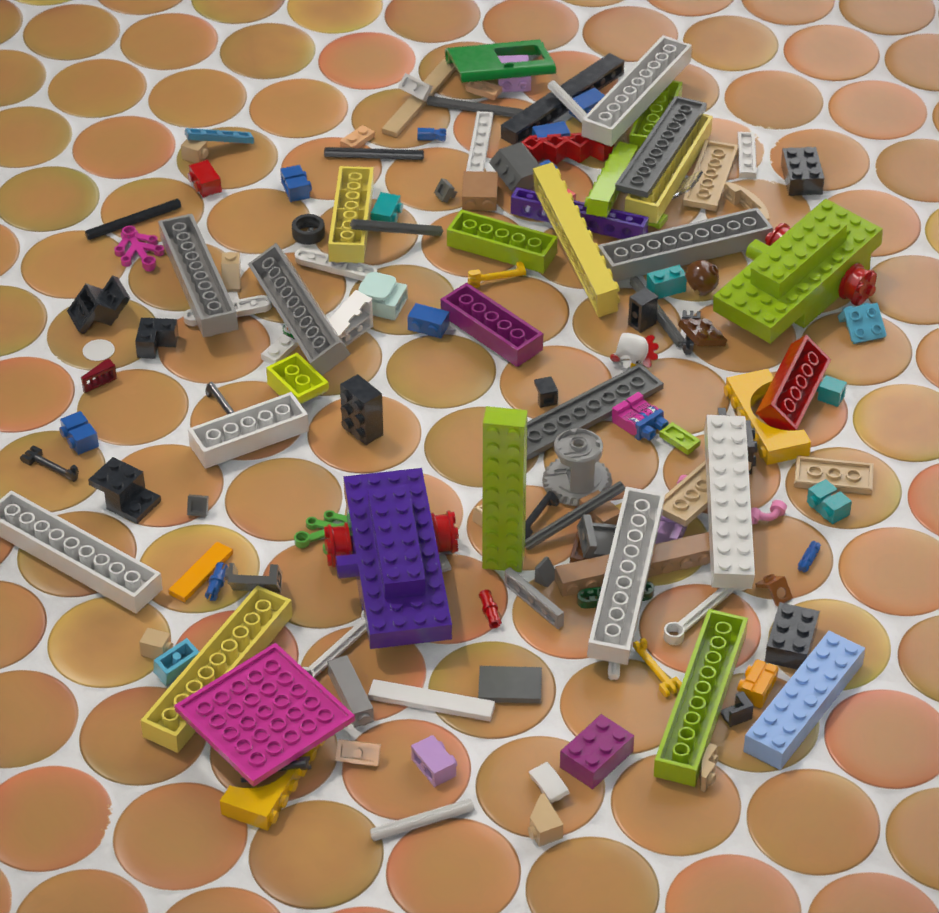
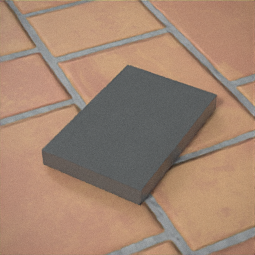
M480 666L478 698L499 703L541 704L542 667Z

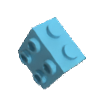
M864 303L857 307H845L838 315L839 323L846 322L851 341L854 344L882 339L886 336L878 303Z

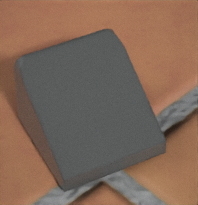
M547 556L535 567V582L544 587H548L555 580V568Z

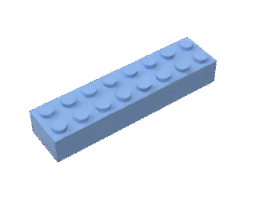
M828 631L745 734L743 752L781 770L863 665L865 647Z

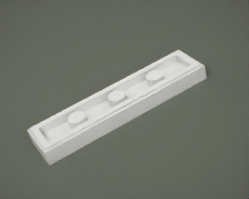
M738 132L739 178H756L755 132Z

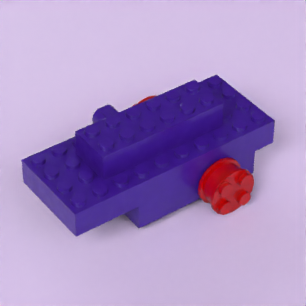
M422 468L343 476L347 522H344V526L332 527L331 524H327L324 527V536L328 538L324 539L325 551H327V564L332 566V568H337L338 579L356 577L361 610H364L370 649L452 640V621L439 552L450 551L451 554H455V552L459 551L458 541L455 540L459 539L458 528L454 526L456 524L455 513L446 511V514L434 515L433 512H430Z

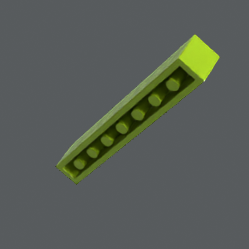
M619 141L617 146L613 147L612 154L609 155L608 161L605 162V166L601 170V174L597 177V182H594L593 189L589 191V197L586 196L584 207H587L586 214L607 218L620 191L616 190L615 183L637 153L639 145Z

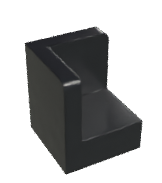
M552 376L535 379L534 385L538 391L539 407L557 405L558 389Z
M742 691L736 693L735 705L722 709L720 714L729 727H733L752 719L754 705Z

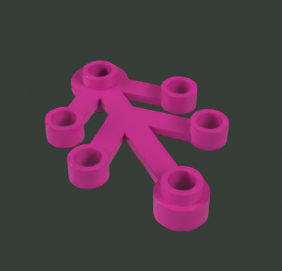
M126 226L122 229V240L114 248L115 255L121 257L122 266H130L132 264L131 258L137 252L142 260V267L148 272L155 269L156 258L148 256L144 250L153 251L155 256H163L165 253L164 247L157 245V236L140 234L133 226ZM138 240L147 241V243L139 242ZM130 242L132 245L125 254V247Z

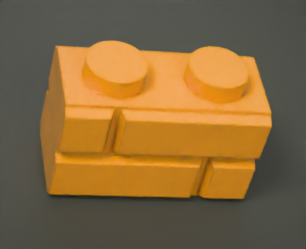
M759 659L755 660L752 666L748 665L745 672L746 678L745 680H740L737 691H743L755 707H763L778 679V666L770 663L766 664L765 661Z

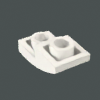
M548 762L528 771L530 778L540 787L542 794L545 793L550 803L559 801L564 796L570 794L562 779Z

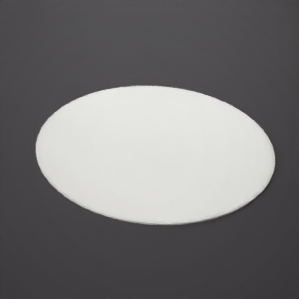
M102 339L90 341L83 347V355L93 361L105 360L112 356L115 351L114 345L111 342Z

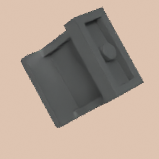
M583 514L577 525L583 558H595L610 554L617 525L592 523L591 515Z
M229 563V568L225 570V580H228L232 590L252 591L258 585L272 592L281 593L282 571L279 565L270 564L269 576L238 575V569L235 564Z

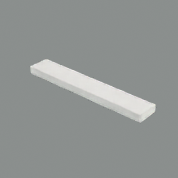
M478 111L476 114L466 171L484 172L493 112Z
M373 679L368 693L369 700L489 722L495 708V701L375 679Z

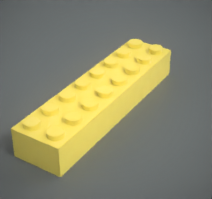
M339 166L328 242L329 262L364 263L368 231L353 230L350 223L352 219L370 220L374 187V167Z

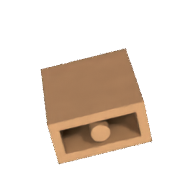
M464 171L462 210L497 211L498 172Z

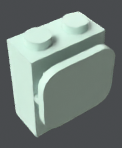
M378 272L368 273L358 289L359 292L372 298L373 316L396 320L408 299V286L406 284L396 282L394 276Z

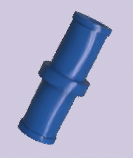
M223 562L216 564L214 573L209 578V586L205 597L208 599L209 595L212 594L210 601L217 600L220 588L224 586L225 570L228 568V565L225 564L222 569Z

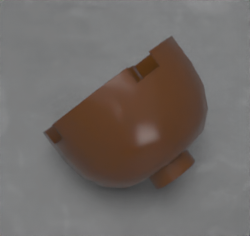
M697 260L685 267L687 269L685 273L687 282L694 291L698 290L701 292L698 295L706 296L717 288L719 284V270L715 264L707 260Z

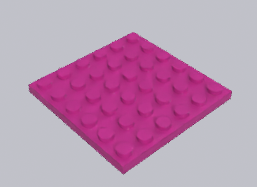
M277 643L272 644L174 705L175 711L253 787L355 721V715Z

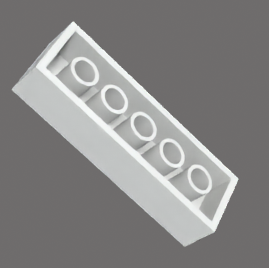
M290 392L189 428V445L206 469L308 432V414L293 393Z

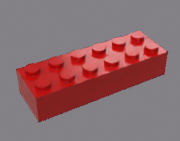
M807 335L791 343L756 411V414L770 427L788 431H796L831 361Z

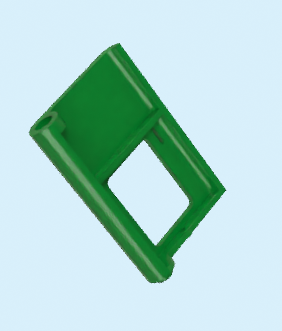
M540 39L445 49L446 63L455 65L462 83L556 74V65ZM542 55L543 60L502 63L498 56Z

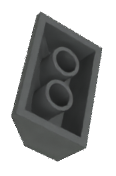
M522 142L499 149L489 161L490 165L498 172V175L512 192L515 191L516 187L531 190L534 187L533 168L541 166Z

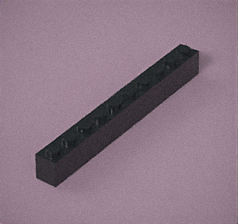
M609 53L560 85V87L571 98L592 88H596L599 91L624 74V60ZM550 92L501 124V139L512 145L520 143L532 135L533 126L550 124L568 112L569 109Z

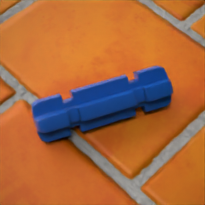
M812 541L809 544V547L798 563L797 569L804 573L808 571L809 566L820 550L821 544L819 542Z

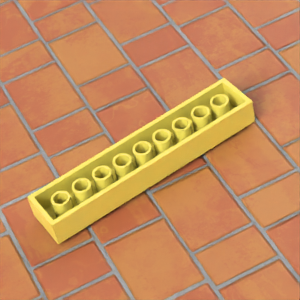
M706 114L701 116L648 198L628 193L625 198L624 212L649 217V223H658L703 148L705 140L709 138L712 132L713 116Z
M553 162L533 168L535 193L598 318L617 312L618 303H620L618 292H620L619 285L616 281H613L610 268L607 269L604 256H600L598 244L593 242V235L590 230H587L585 219L580 217L579 207L574 205L573 196L571 193H568L566 182L561 180L559 169L555 168Z
M257 585L141 719L143 737L179 753L196 731L175 711L174 705L266 649L293 617L291 599Z

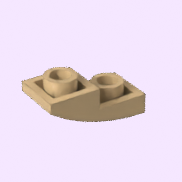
M709 743L702 759L700 788L703 792L706 791L709 785L712 786L717 777L715 766L719 756L717 755V746Z

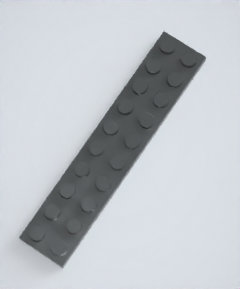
M675 96L615 183L616 190L648 198L707 109V103Z
M638 364L528 421L527 460L554 447L555 439L562 432L575 428L588 429L611 417L612 408L622 401H626L630 396L640 392L643 395V399L662 390L664 383L644 366Z

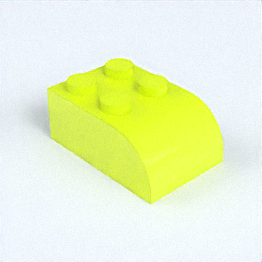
M298 353L266 367L267 384L279 396L292 392L300 404L327 392L329 389V382Z

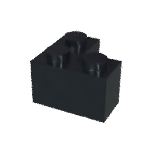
M141 317L135 340L137 358L155 359L158 347L176 348L179 337L177 319Z

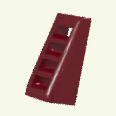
M109 358L81 377L84 393L117 379L115 364Z

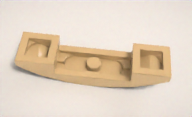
M730 182L725 183L724 197L733 205L740 203L747 210L758 207L769 222L768 210L756 195L739 185Z

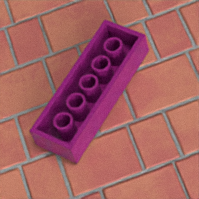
M467 282L440 299L441 310L449 311V321L516 367L543 351L544 333Z

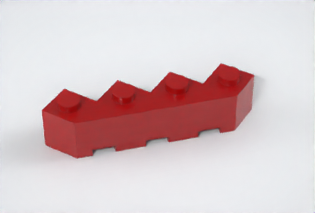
M571 133V136L548 134L547 137L537 138V135H530L522 141L538 162L541 159H549L555 165L566 157L578 163L583 162L589 156L605 162L609 155L612 154L614 144L609 146L583 137L582 133Z

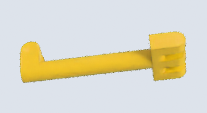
M518 261L515 270L481 274L479 269L468 271L469 277L467 281L474 288H480V282L523 276L526 275V269L523 262Z
M642 638L640 643L638 641L633 642L635 651L662 682L659 684V691L666 698L670 696V692L671 694L677 693V689L680 690L682 682L677 676L669 679L646 651L647 640Z

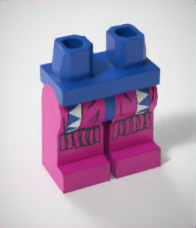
M640 392L635 393L627 398L626 401L624 400L612 408V422L629 434L635 435L637 440L645 438L650 441L656 436L657 429L661 431L669 425V422L664 418V411L646 402Z

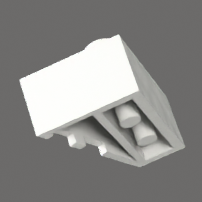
M355 290L329 319L345 346L373 327L372 298L358 290Z

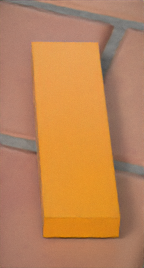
M216 542L168 589L169 595L186 602L213 575L216 564L218 562L225 563L233 555V549Z

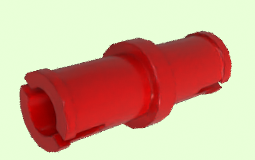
M488 589L482 590L478 594L483 606L482 612L487 617L489 627L498 628L502 624L497 612L498 606L492 598L491 591Z

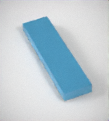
M185 129V136L188 140L254 144V137L250 132Z

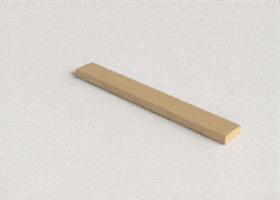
M443 59L423 81L433 87L429 96H434L455 72L456 67L454 64H447L446 60ZM411 95L383 126L382 133L397 138L427 104V100L425 102Z

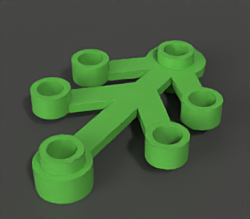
M328 510L324 512V521L318 520L315 517L307 518L306 527L313 530L318 527L323 528V530L312 534L305 531L297 532L294 535L295 545L303 549L309 546L310 542L324 538V527L327 524H331L332 527L344 526V522H347V515ZM336 520V521H339V522H342V523L335 524V523H332V522H334V521ZM323 544V552L327 554V551L324 550L325 544Z

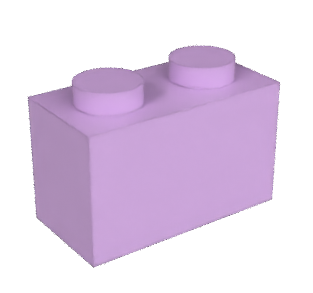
M434 735L411 745L412 761L433 787L456 777V759L453 755L448 754L444 744L441 741L438 742Z

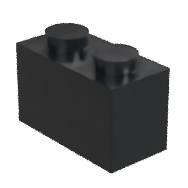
M646 287L629 297L628 325L639 333L654 326L657 320L658 296Z

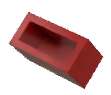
M208 160L189 165L188 179L190 182H193L196 192H199L202 197L222 192L221 178Z

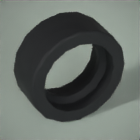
M303 214L296 217L292 222L293 239L305 245L320 242L325 236L324 220L315 214ZM306 227L316 228L313 231H302L300 229Z

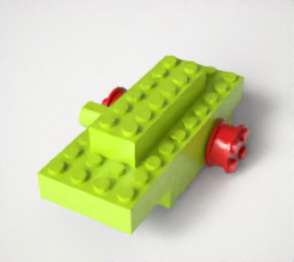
M825 198L791 229L788 224L780 223L772 232L767 234L765 238L766 244L755 239L748 245L746 257L753 261L713 295V311L771 344L793 323L805 328L839 297L851 300L854 306H860L876 291L877 274L875 271L870 270L871 253L882 244L883 228Z

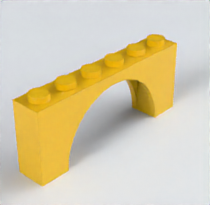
M769 369L726 377L724 393L726 397H729L733 409H736L738 416H745L746 420L751 421V427L755 428V439L753 440L757 441L759 456L764 459L767 465L793 460L797 456H810L811 441L804 429L788 431L770 427L761 422L751 410L757 401L764 398L773 380Z
M325 741L300 757L310 756L309 763L314 761L318 748L323 746ZM287 770L278 780L256 788H240L229 785L220 799L221 815L268 831L272 823H276L280 810L286 807L291 792H295L301 776H305L307 770Z

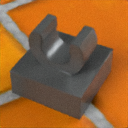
M441 178L434 193L442 202L448 203L450 198H455L457 191H454L455 188L447 179Z
M189 494L187 515L206 517L208 515L209 496Z

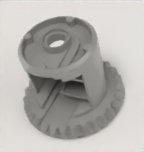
M575 428L566 430L557 436L554 442V450L559 459L551 462L546 467L545 472H543L542 483L546 493L548 491L554 492L560 503L579 506L581 498L597 490L603 492L612 486L609 469L605 467L604 463L599 462L603 453V443L597 434L586 429Z

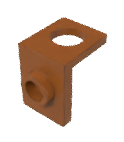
M770 574L763 577V580L755 583L756 588H769L775 606H779L780 602L785 603L793 599L785 576ZM780 587L785 590L783 599L777 597V590Z

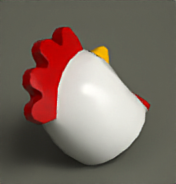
M622 333L616 353L611 354L610 359L613 362L629 359L631 360L630 368L638 364L650 368L652 366L651 361L658 359V355L654 351L658 350L659 345L653 343L655 340L654 335H648L644 338L637 334Z

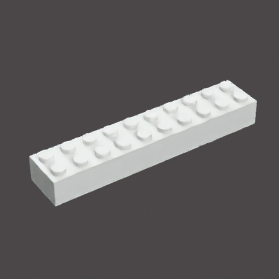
M663 35L582 119V136L612 146L691 62L692 45Z
M707 415L704 438L711 587L752 589L755 568L746 417Z
M631 487L625 488L588 642L587 657L628 665L665 498L663 493Z
M12 490L0 499L1 538L137 614L163 590L161 573Z

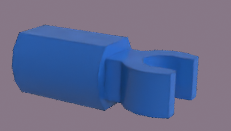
M418 128L417 140L434 141V139H437L439 141H446L445 128L435 130V128Z

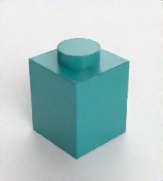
M826 375L816 390L818 392L817 400L839 407L845 397L847 382Z

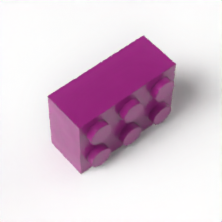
M600 714L560 751V768L591 789H594L633 753L634 735Z

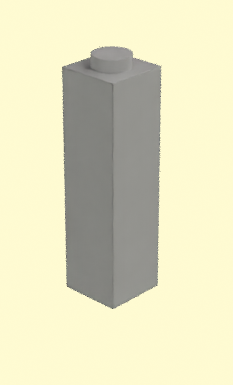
M348 656L329 660L328 675L342 704L355 715V721L352 723L353 727L374 722L373 706Z

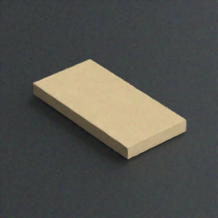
M797 456L794 487L810 488L827 479L838 489L837 492L872 495L874 463Z

